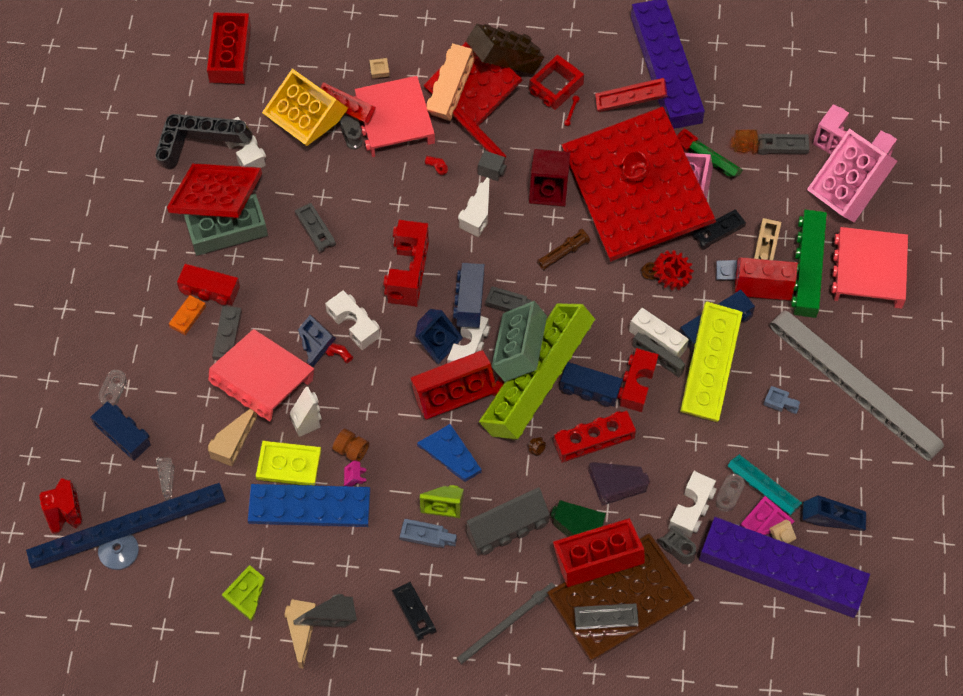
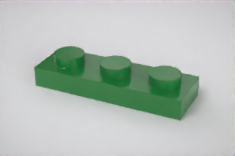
M692 142L690 148L694 150V154H710L714 167L719 166L724 169L723 173L730 177L740 176L743 171L742 168L702 142Z

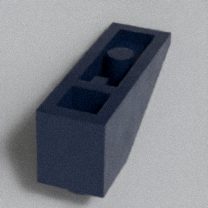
M817 495L803 502V521L818 526L865 531L866 511Z

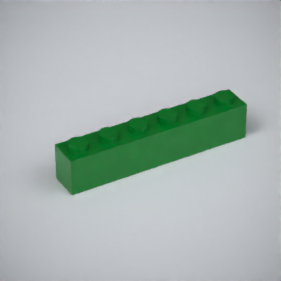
M805 209L803 216H799L798 227H801V232H798L796 243H800L795 253V259H798L797 280L794 287L796 292L795 296H792L791 301L794 315L816 318L819 312L827 212Z

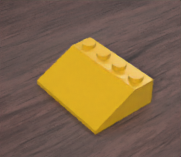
M292 69L262 113L308 146L336 125L348 107Z

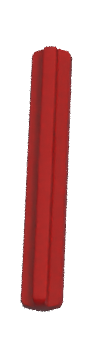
M457 107L452 112V115L488 152L506 158L502 150L460 107Z

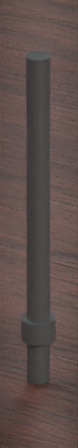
M551 582L541 591L531 595L532 598L458 656V662L462 665L535 605L543 603L545 597L548 596L547 592L556 586Z

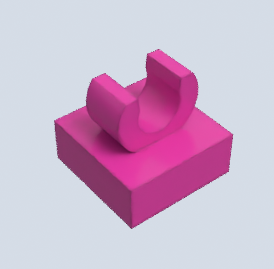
M352 461L344 467V486L352 487L356 483L363 484L366 482V478L360 477V474L366 472L365 468L360 467V462Z

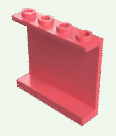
M417 76L355 89L354 97L376 107L369 123L367 124L362 121L363 125L360 126L362 136L367 138L365 140L366 150H370L372 157H375V148L425 137L428 145L435 144V133Z
M840 227L839 233L835 234L834 245H837V250H834L833 261H836V266H833L832 277H835V282L832 283L831 293H834V301H838L840 294L895 300L894 308L902 309L906 301L908 235Z
M253 329L209 368L208 381L225 391L227 395L240 401L245 407H249L260 417L271 421L273 409L302 382L309 385L313 381L314 368Z

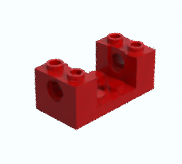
M398 220V226H394L393 229L394 247H397V255L412 256L413 262H410L409 271L389 268L388 275L384 277V296H387L388 303L418 307L429 246L428 223Z

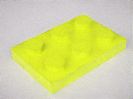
M262 441L256 480L315 486L321 447Z

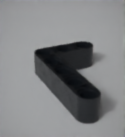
M172 114L165 121L155 157L166 169H172L178 163L185 138L247 143L252 139L253 133L246 123L241 120Z

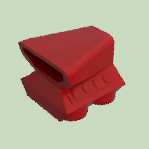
M61 478L55 489L39 494L41 508L52 534L59 533L65 521L75 529L82 524L79 500L71 480Z

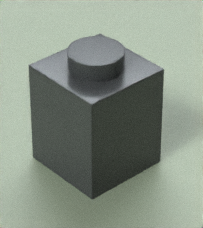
M484 151L478 163V175L498 181L501 175L504 176L507 169L505 157L488 151Z

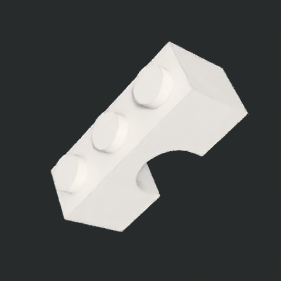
M254 135L247 143L225 142L229 149L235 146L244 147L236 152L240 166L259 168L266 166L264 160L266 154L262 148H258Z
M343 290L325 303L327 313L338 325L345 320L356 322L349 329L350 338L361 350H364L380 338L379 325L375 320L371 321L363 307L359 308L356 305L352 295H347Z
M641 308L630 322L629 332L634 335L639 332L642 335L648 336L658 345L666 348L673 356L680 358L687 349L689 341L687 337L644 308Z
M481 316L480 328L460 327L461 336L469 339L471 342L464 346L453 344L447 363L483 350L484 337H488L491 329L489 318Z
M693 472L684 495L693 499L695 505L688 508L678 504L671 518L669 528L675 526L689 538H691L693 532H698L702 523L699 519L701 515H706L709 508L707 501L708 499H713L717 491L714 488L716 480L698 472Z

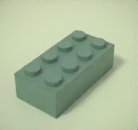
M256 194L250 195L239 218L184 214L196 256L268 236L266 223Z
M535 301L503 313L491 367L504 382L537 370L547 315Z

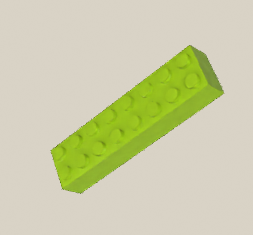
M556 304L546 319L537 370L505 381L479 421L492 437L518 440L523 434L525 427L532 420L536 410L543 403L547 393L552 389L558 376L561 375L564 367L572 358L573 353L595 321V318L583 304Z

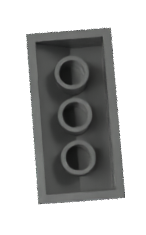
M538 487L467 520V537L477 556L489 554L495 547L500 545L506 546L512 539L525 537L531 530L536 528L542 529L548 524L550 515L540 488Z

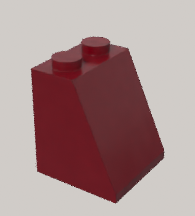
M534 149L529 203L566 206L571 152Z

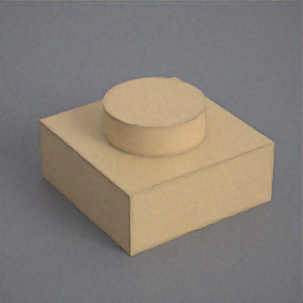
M387 58L369 60L372 79L390 76Z
M787 519L769 528L774 539L785 543H790L796 539L791 522Z

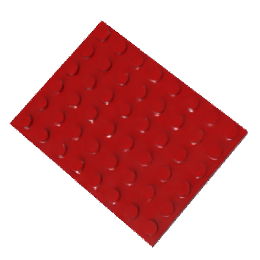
M664 107L561 144L563 151L571 152L569 165L610 262L716 222ZM633 151H641L650 162V171L647 177L640 181H630L623 173L622 160L628 153Z

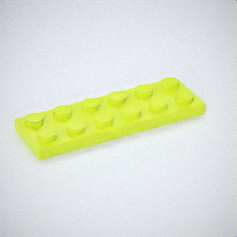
M707 301L704 303L680 412L714 422L719 421L743 312Z

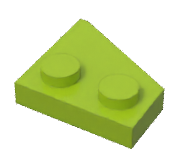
M249 565L225 590L222 597L252 621L265 583V577Z

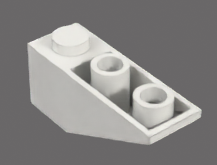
M488 177L483 183L479 184L475 196L470 197L467 208L462 210L458 216L459 228L477 237L480 236L488 224Z
M305 387L290 411L291 422L299 437L321 428L319 420L322 418L319 413V401L315 392L311 393L308 387Z

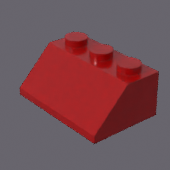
M738 258L735 293L742 290L747 297L791 301L796 283L798 262Z

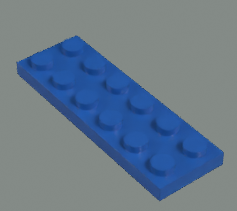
M251 484L248 524L368 527L371 490L370 487Z

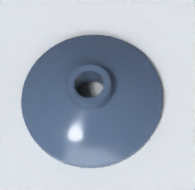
M132 535L99 545L98 556L102 564L113 570L129 567L134 563L139 553L138 543ZM115 546H121L119 550H114Z

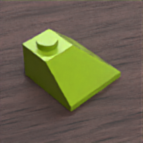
M450 485L449 487L443 486L420 494L421 513L460 518L464 489Z

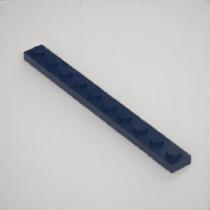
M220 482L26 549L31 569L225 502Z

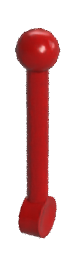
M573 96L572 107L567 119L564 121L565 126L571 125L570 120L576 103L580 100L579 96Z

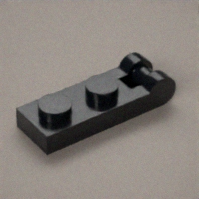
M735 209L717 218L715 223L695 230L692 236L700 242L699 245L704 250L711 244L745 227L746 222ZM708 233L709 237L705 238L704 234Z
M411 582L392 590L417 641L424 639V636L428 634L432 635L437 632ZM424 622L426 626L420 629L418 624Z

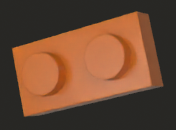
M189 295L169 322V327L186 336L206 308V303Z

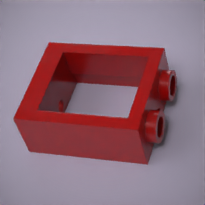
M557 54L529 80V91L533 96L540 98L546 106L556 110L584 84V73ZM553 71H556L569 81L556 95L540 84Z

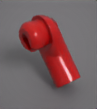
M426 156L425 165L434 166L439 175L447 173L448 167L443 159Z
M332 343L325 352L328 356H333L334 353L339 354L345 363H349L353 359V356L343 345Z

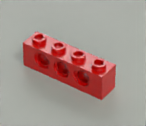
M617 411L609 417H599L591 423H581L573 429L560 430L554 435L553 443L561 463L635 439L636 429L628 411ZM614 427L616 430L610 431L608 428ZM596 433L598 436L592 437L589 434ZM577 439V440H579L580 442H579V443H573L571 440Z

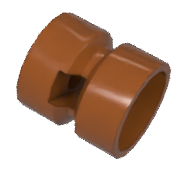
M344 428L335 439L332 449L342 456L346 454L347 459L360 462L365 456L370 443L360 436L356 438L355 433Z

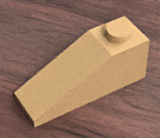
M762 219L754 259H774L781 222Z
M249 409L217 433L215 439H212L208 445L211 459L233 466L257 419L256 412Z
M292 599L290 606L287 605L285 618L288 621L299 668L303 669L313 626L294 625L293 621L315 608L316 604Z

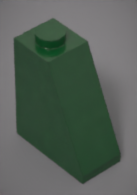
M559 500L558 506L553 507L551 517L554 518L553 526L567 537L602 527L606 513Z

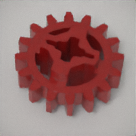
M668 250L664 254L661 253L654 261L655 266L652 268L653 271H656L654 277H659L658 283H665L664 288L670 286L671 290H674L675 287L678 290L686 287L693 278L691 275L694 270L690 269L692 263H687L688 257L683 258L682 252L677 255L675 250L671 254Z

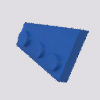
M451 424L417 442V446L420 449H424L432 458L440 461L449 471L464 482L482 473V469Z

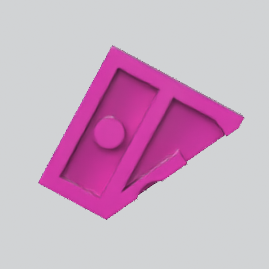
M764 496L739 526L767 535L771 533L769 528L787 519L792 525L795 521Z

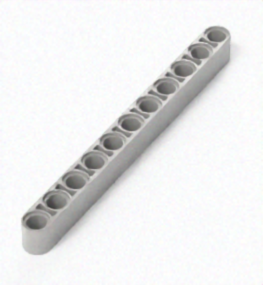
M783 311L770 323L771 329L921 457L930 461L944 447L939 437L791 313Z

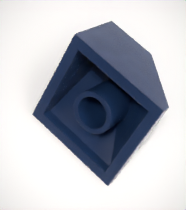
M429 309L417 323L415 337L436 364H439L450 353L453 344H458L463 339L442 310Z

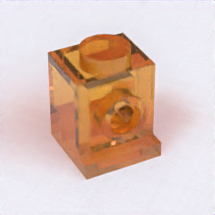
M735 130L734 137H731L730 145L731 148H734V152H752V155H756L759 145L757 130Z

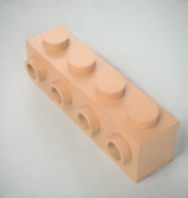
M453 43L451 49H448L445 64L440 68L439 79L433 86V94L427 101V110L431 115L451 121L452 112L456 109L476 58V54L472 49Z

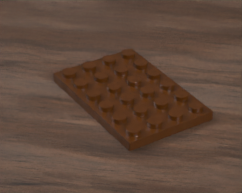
M650 533L640 538L644 547L645 564L571 587H567L566 583L563 582L547 592L548 598L590 662L695 600ZM637 604L638 626L576 630L575 607Z

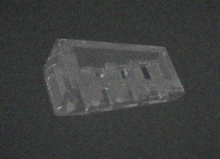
M156 458L162 494L167 501L172 498L175 466L171 458Z

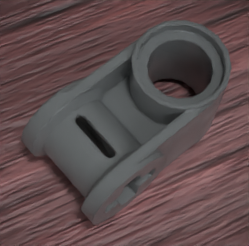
M351 115L342 117L340 119V126L347 146L350 149L360 148L362 146V132L359 119Z
M671 526L669 528L670 531L664 537L658 539L660 546L673 555L680 563H692L695 559L696 545L677 527ZM689 550L691 554L686 555L682 551Z

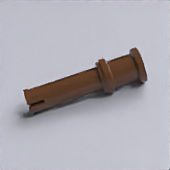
M582 228L579 229L577 234L567 237L562 245L538 259V265L542 270H545L566 254L576 252L580 246L590 242L588 234Z

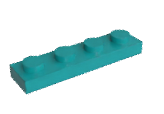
M740 454L728 464V467L736 475L741 476L750 486L758 489L764 496L776 503L782 511L792 515L801 506V501Z

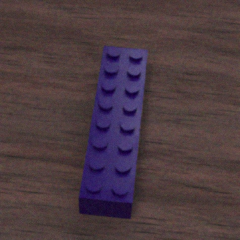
M652 0L632 4L631 20L651 80L661 78L666 80L668 97L658 99L660 107H664L673 129L702 124L705 110L667 0Z
M714 517L699 561L852 618L856 616L870 577V574L717 517Z

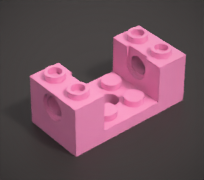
M833 104L818 125L813 145L832 154L847 132L844 131L843 125L848 118L849 112ZM880 131L872 144L891 156L897 139L891 134Z

